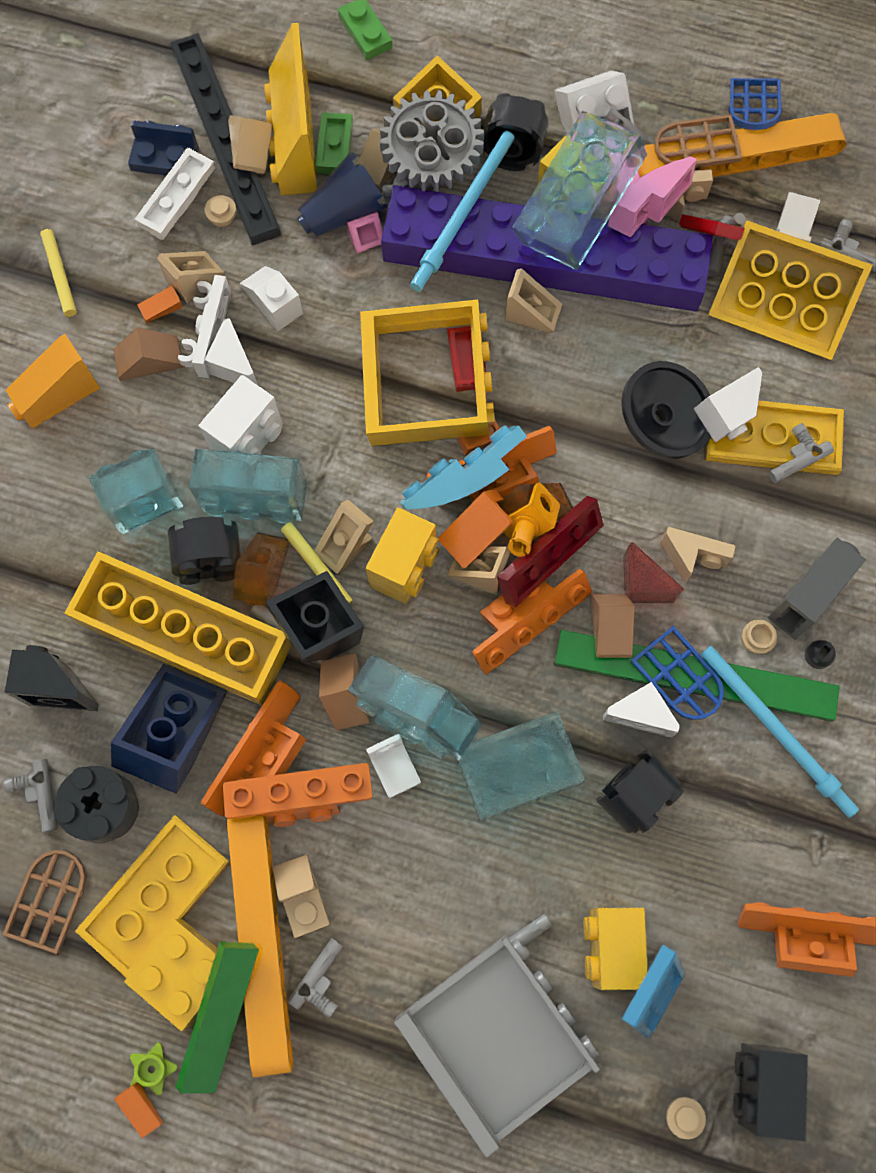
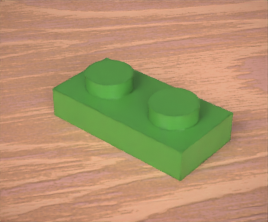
M355 0L337 8L339 19L366 61L393 48L391 37L367 0Z
M321 112L315 165L317 174H331L344 158L350 154L353 129L352 114Z

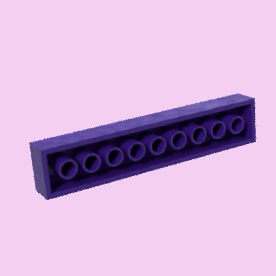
M394 185L381 240L383 262L421 267L420 260L427 250L432 249L464 196L429 190L422 191V189ZM478 198L442 256L443 263L438 270L513 282L516 271L523 269L545 288L698 312L706 290L713 235L641 224L636 232L629 237L609 227V219Z

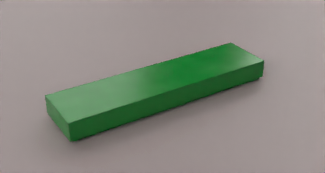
M219 942L177 1080L176 1088L180 1094L216 1092L259 951L254 943Z

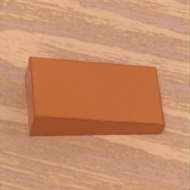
M173 285L138 304L146 324L183 308Z
M495 420V423H489V435L460 436V438L456 439L466 456L478 447L482 449L492 443L490 436L500 428Z
M138 1082L114 1098L141 1138L164 1123Z

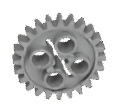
M425 90L424 98L419 99L415 93H412V102L409 103L402 98L400 99L401 109L394 106L391 107V117L384 116V127L380 128V151H382L383 162L388 163L389 172L397 171L399 182L408 177L410 188L417 182H421L422 191L426 190L428 184H433L435 191H439L440 183L444 182L450 189L452 188L453 178L463 183V172L469 175L473 174V164L479 165L480 154L483 153L484 130H481V119H474L475 109L465 110L466 101L464 99L455 104L454 94L449 95L447 99H442V92L439 90L435 98H431L429 91ZM412 136L414 138L407 139L405 137ZM431 159V160H433V161H431V162H424L423 160Z

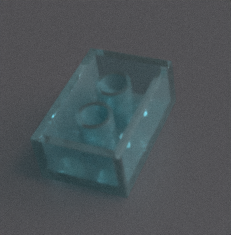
M195 449L189 489L201 510L205 511L207 515L223 517L225 513L237 514L240 518L246 520L268 517L272 518L275 522L285 524L292 523V520L302 521L307 481L299 458Z
M372 654L347 690L358 699L356 706L372 717L376 715L374 721L390 732L394 728L400 730L398 734L414 745H417L419 741L426 744L424 748L441 759L447 754L460 761L483 724L450 691Z
M558 711L455 748V757L479 822L580 786L585 781Z

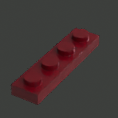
M586 496L555 524L554 529L545 533L531 545L529 554L526 553L525 556L518 557L497 576L506 604L516 608L604 526L596 498Z

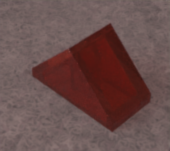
M632 542L627 547L623 556L624 590L631 602L674 603L684 591V588L636 544Z

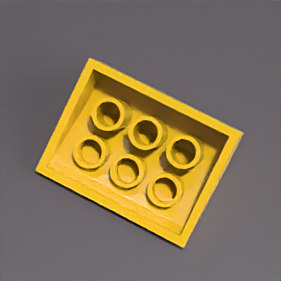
M292 23L269 68L270 83L264 84L266 103H271L272 110H266L267 122L272 123L271 130H273L274 135L270 137L269 151L270 156H275L276 162L270 164L272 183H278L281 196L313 193L318 188L309 84L299 23Z
M746 220L742 239H739L708 315L832 360L873 265Z

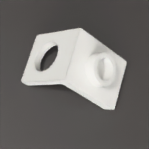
M792 192L788 193L776 231L810 242L812 237L809 234L820 200Z
M400 734L366 749L388 798H392L421 784Z

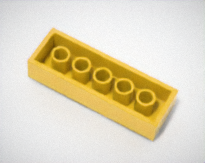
M97 551L64 613L80 626L261 706L264 704L292 646L281 630Z

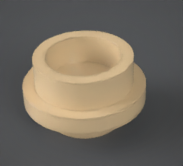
M224 195L214 196L209 199L204 209L208 221L218 227L230 225L237 213L234 201Z
M753 620L743 628L741 640L749 652L762 655L770 652L775 647L777 632L769 622Z
M680 1097L669 1105L666 1112V1121L669 1129L677 1137L693 1139L702 1133L706 1124V1116L702 1106L697 1101L689 1097Z

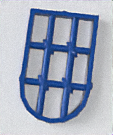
M731 78L730 107L728 112L729 115L731 114L734 124L744 129L762 130L772 127L779 122L783 110L781 107V79ZM734 86H744V93H734ZM749 86H761V93L749 92ZM766 86H777V94L766 92ZM733 98H742L744 100V108H733ZM749 98L761 100V108L749 107ZM766 99H777V109H769ZM735 113H742L744 120L738 118ZM749 114L762 115V122H749ZM767 114H777L773 119L767 121Z
M674 625L658 639L650 642L647 648L630 661L649 683H653L668 707L683 718L690 720L705 719L713 715L722 704L724 696L723 685L715 670L708 665ZM671 632L688 649L683 654L679 652L677 654L664 639ZM659 642L675 659L667 667L662 665L649 651ZM690 654L707 670L703 677L697 676L683 661ZM643 655H646L660 670V673L653 679L637 662ZM677 665L679 668L682 667L695 682L687 690L685 687L682 688L669 673ZM710 677H713L718 686V699L704 684ZM664 678L666 680L667 678L681 694L673 702L656 684L660 679ZM697 688L699 690L702 689L715 704L712 711L706 714L689 696ZM684 700L685 703L688 702L698 715L694 716L684 713L677 705Z

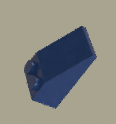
M163 664L112 740L111 767L177 794L197 759L227 690Z

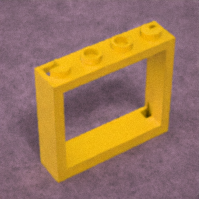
M478 299L360 312L366 435L371 446L460 438V436L489 435V423H495L493 402L487 403L486 392H493L491 372H485L484 362L490 361L489 342H482V332H488L487 314L480 313ZM471 325L477 417L383 426L379 334Z

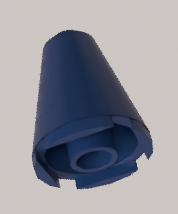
M351 152L299 208L302 215L297 220L307 235L313 231L317 237L346 226L349 221L374 212L380 213L388 208L385 202L378 203L377 200L382 195L363 164L355 166L353 160L357 158L354 152Z

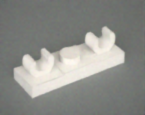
M187 147L134 219L137 226L163 240L216 168L214 161Z
M220 275L214 276L212 285L206 281L197 283L199 292L208 293L204 298L194 297L193 299L195 306L204 310L203 315H199L196 321V334L199 335L198 341L196 343L191 339L182 340L184 349L192 350L193 352L189 356L178 355V360L182 366H194L198 377L208 379L210 378V372L204 360L223 320H225L231 296L226 276Z

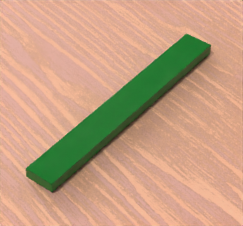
M566 630L560 631L554 666L649 684L630 662L647 647L633 644L631 658H596L594 636ZM655 648L649 650L666 667L675 660L668 651ZM646 655L637 660L652 679L660 673V670ZM689 655L683 660L697 676L703 677L707 673V670L694 656ZM728 663L770 710L829 722L836 720L839 685ZM678 665L669 672L682 688L685 687L686 690L695 683L682 667L679 668ZM716 672L723 685V700L745 704ZM710 677L704 684L718 699V686L713 677ZM662 678L656 683L659 687L676 690L667 678L666 680ZM698 688L691 693L708 697L702 689L699 690Z

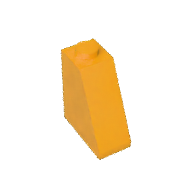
M63 334L5 391L12 400L7 406L18 422L24 419L33 429L97 391L100 387L66 334Z

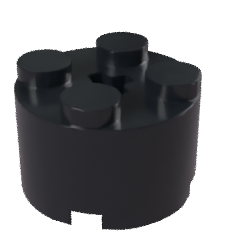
M507 93L499 94L496 97V101L490 105L483 127V155L485 152L490 155L503 132L508 131L514 135L515 139L498 165V168L507 171L525 170L526 165L533 163L534 166L541 158L549 124L545 113V105L539 100L511 96Z
M199 517L183 521L184 528L175 531V525L168 529L171 570L173 575L179 577L180 584H197L201 581L200 579L214 578L218 582L235 579V572L242 567L238 525L235 521L231 520L230 526L224 524V518Z
M648 749L637 755L641 761L635 767L630 762L625 765L602 790L605 796H598L596 802L627 833H636L639 830L642 833L648 831L659 818L655 813L664 804L667 806L672 805L684 792L679 787L680 781Z
M101 766L78 767L60 785L55 797L53 814L62 829L72 837L101 844L118 837L120 838L131 829L138 815L139 804L133 785L124 776ZM95 800L102 803L100 810L93 807Z

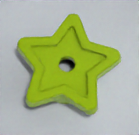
M156 1043L147 1054L132 1053L130 1055L134 1065V1076L130 1086L138 1082L142 1087H149L156 1095L162 1094L165 1077L177 1070L175 1063L164 1059L162 1044ZM151 1065L155 1067L154 1073L149 1072Z

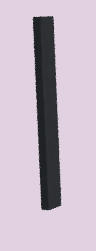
M199 33L170 42L252 246L282 236L257 173L236 169L233 166L228 122L230 115H233Z

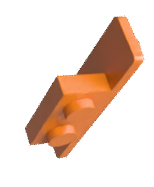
M551 426L526 434L527 437L503 456L501 460L509 470L492 483L470 494L469 497L472 502L484 491L495 489L506 500L533 489L534 485L539 482V478L531 464L557 453L554 431ZM463 460L458 461L462 467L466 465Z
M578 569L554 588L544 581L516 608L506 604L502 594L482 609L480 614L483 620L496 633L472 651L480 670L484 674L490 673L523 646L529 644L532 639L546 628L555 624L568 611L582 603L592 593L586 573Z
M278 681L273 690L268 694L264 704L253 721L248 725L246 732L233 752L228 756L226 763L201 800L203 806L221 817L225 816L223 784L225 782L286 774L307 740L299 733L283 725L300 699V695L286 683Z
M368 763L229 781L223 784L224 811L227 819L263 815L269 824L274 823L276 827L292 826L296 823V820L310 818L312 822L328 821L332 819V815L340 814L339 804L368 801L373 798Z
M763 902L745 904L738 917L739 928L774 932L777 967L853 977L857 971L854 943L876 946V917L858 918L845 916L840 912H811L801 907L780 908Z

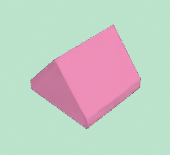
M378 212L347 222V233L356 253L382 245L383 229Z

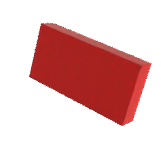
M685 214L681 215L679 222L681 228L737 241L742 239L745 229Z
M471 326L448 328L447 336L456 392L475 390Z

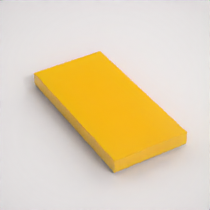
M758 400L756 416L745 424L748 430L731 441L728 436L717 442L710 437L706 443L705 461L777 468L794 459L790 450L801 442H799L791 430L797 425L804 423L814 442L819 446L829 441L834 448V453L800 471L839 475L842 472L844 409ZM811 450L813 456L820 455L818 452Z
M174 815L75 932L127 978L174 919H184L230 864V861L182 819Z

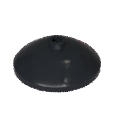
M656 361L642 366L628 379L622 393V413L630 433L645 449L664 458L679 459L688 457L700 450L711 437L694 411V408L709 397L710 393L703 382L689 369L673 362Z

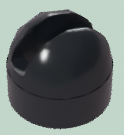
M816 640L805 650L806 662L815 669L828 667L834 662L836 657L834 646L826 640ZM825 648L828 652L819 661L814 656Z

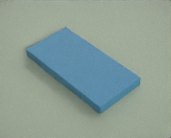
M662 945L622 1017L623 1021L647 1039L651 1038L685 976V971L676 952Z

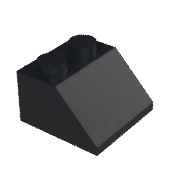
M328 571L266 601L265 605L302 662L329 660L360 644L364 625Z
M27 645L26 650L12 649L4 693L28 706L98 711L99 704L72 669L61 662L59 656L50 654L48 648Z

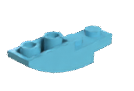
M506 425L502 426L490 436L492 441L490 445L484 450H481L480 447L476 448L463 459L466 463L465 466L462 467L457 459H451L447 462L443 458L429 469L428 472L431 476L422 484L417 480L402 492L405 498L399 504L406 510L429 508L461 499L482 489L509 470L501 458L523 441L527 435L519 426H511L510 428Z

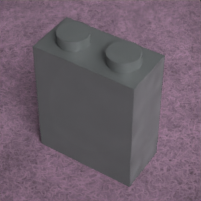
M837 537L816 558L768 616V619L796 640L819 619L867 559L860 555L859 550L853 544L842 541Z

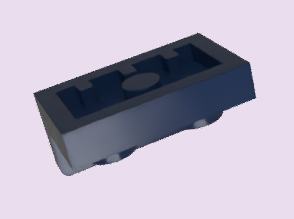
M132 121L131 129L135 138L128 161L131 171L167 176L187 147L198 153L199 146L192 128L183 125L158 124L153 121Z

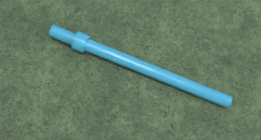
M508 131L503 132L434 246L423 255L420 260L421 267L410 283V287L413 290L421 292L431 274L436 273L443 263L442 256L515 138L512 133Z
M712 645L706 648L701 653V656L817 783L815 785L816 789L825 798L829 797L847 818L855 815L859 808L840 788L842 784L832 773H826Z

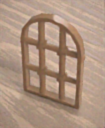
M731 114L674 122L664 126L658 132L655 139V153L658 159L665 165L674 162L669 160L668 157L683 156V158H688L691 154L710 152L711 159L696 161L695 168L740 162L742 159L738 136L736 135ZM728 122V129L709 130L708 124ZM703 125L704 130L700 133L683 135V127ZM677 129L678 134H675V136L660 138L665 132ZM731 134L733 143L713 146L712 138L714 136ZM706 137L708 145L702 148L687 150L685 141H688L687 139ZM680 141L681 149L679 151L662 153L659 148V143ZM733 148L735 150L736 156L716 158L715 153L719 150Z
M53 850L43 853L34 860L25 875L24 882L2 934L3 936L26 943L30 947L35 946L59 954L80 898L83 896L86 882L84 865L77 856L68 851ZM59 854L71 858L64 880L61 879V882L50 879ZM52 856L45 873H42V876L34 873L41 861ZM75 865L79 867L81 877L79 888L68 885ZM30 880L40 881L41 885L34 902L30 903V906L23 904L22 900ZM49 885L60 888L52 910L49 909V912L37 909L45 888H48ZM67 891L75 893L76 896L66 919L56 914L64 893L67 894ZM19 909L29 912L20 936L10 933ZM37 915L48 919L39 943L26 939L33 918L36 919ZM56 921L64 924L56 947L52 948L44 944L52 924L55 925Z

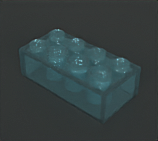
M582 110L512 227L522 244L578 270L647 156L641 135Z

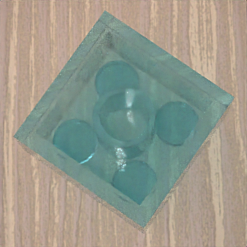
M154 448L136 451L129 456V459L117 464L105 465L99 468L95 474L88 476L103 512L121 534L184 507L168 471Z

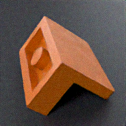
M495 489L484 491L438 537L439 542L463 568L469 567L512 524V519L499 506L504 498Z

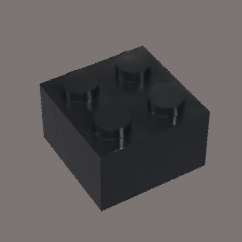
M741 1043V1052H736L735 1074L740 1076L739 1093L734 1094L733 1113L734 1117L738 1118V1124L756 1136L806 1142L808 1055L784 1047Z

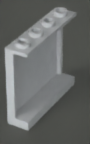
M506 935L399 1014L394 1022L486 1158L499 1148V1141L585 1074L592 1069L595 1073L600 1070L594 1060L599 1056V1053L586 1035L580 1039L571 1028L576 1022L563 1002L558 1006L554 1004L548 995L553 990L540 970L533 974L524 962L530 956L519 940L516 938L510 942Z

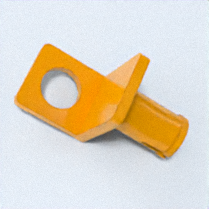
M540 482L534 485L529 504L508 515L512 519V524L504 533L510 539L508 544L509 551L518 557H523L526 553L529 554L532 540L554 529L560 503ZM540 496L547 501L550 512L543 507Z

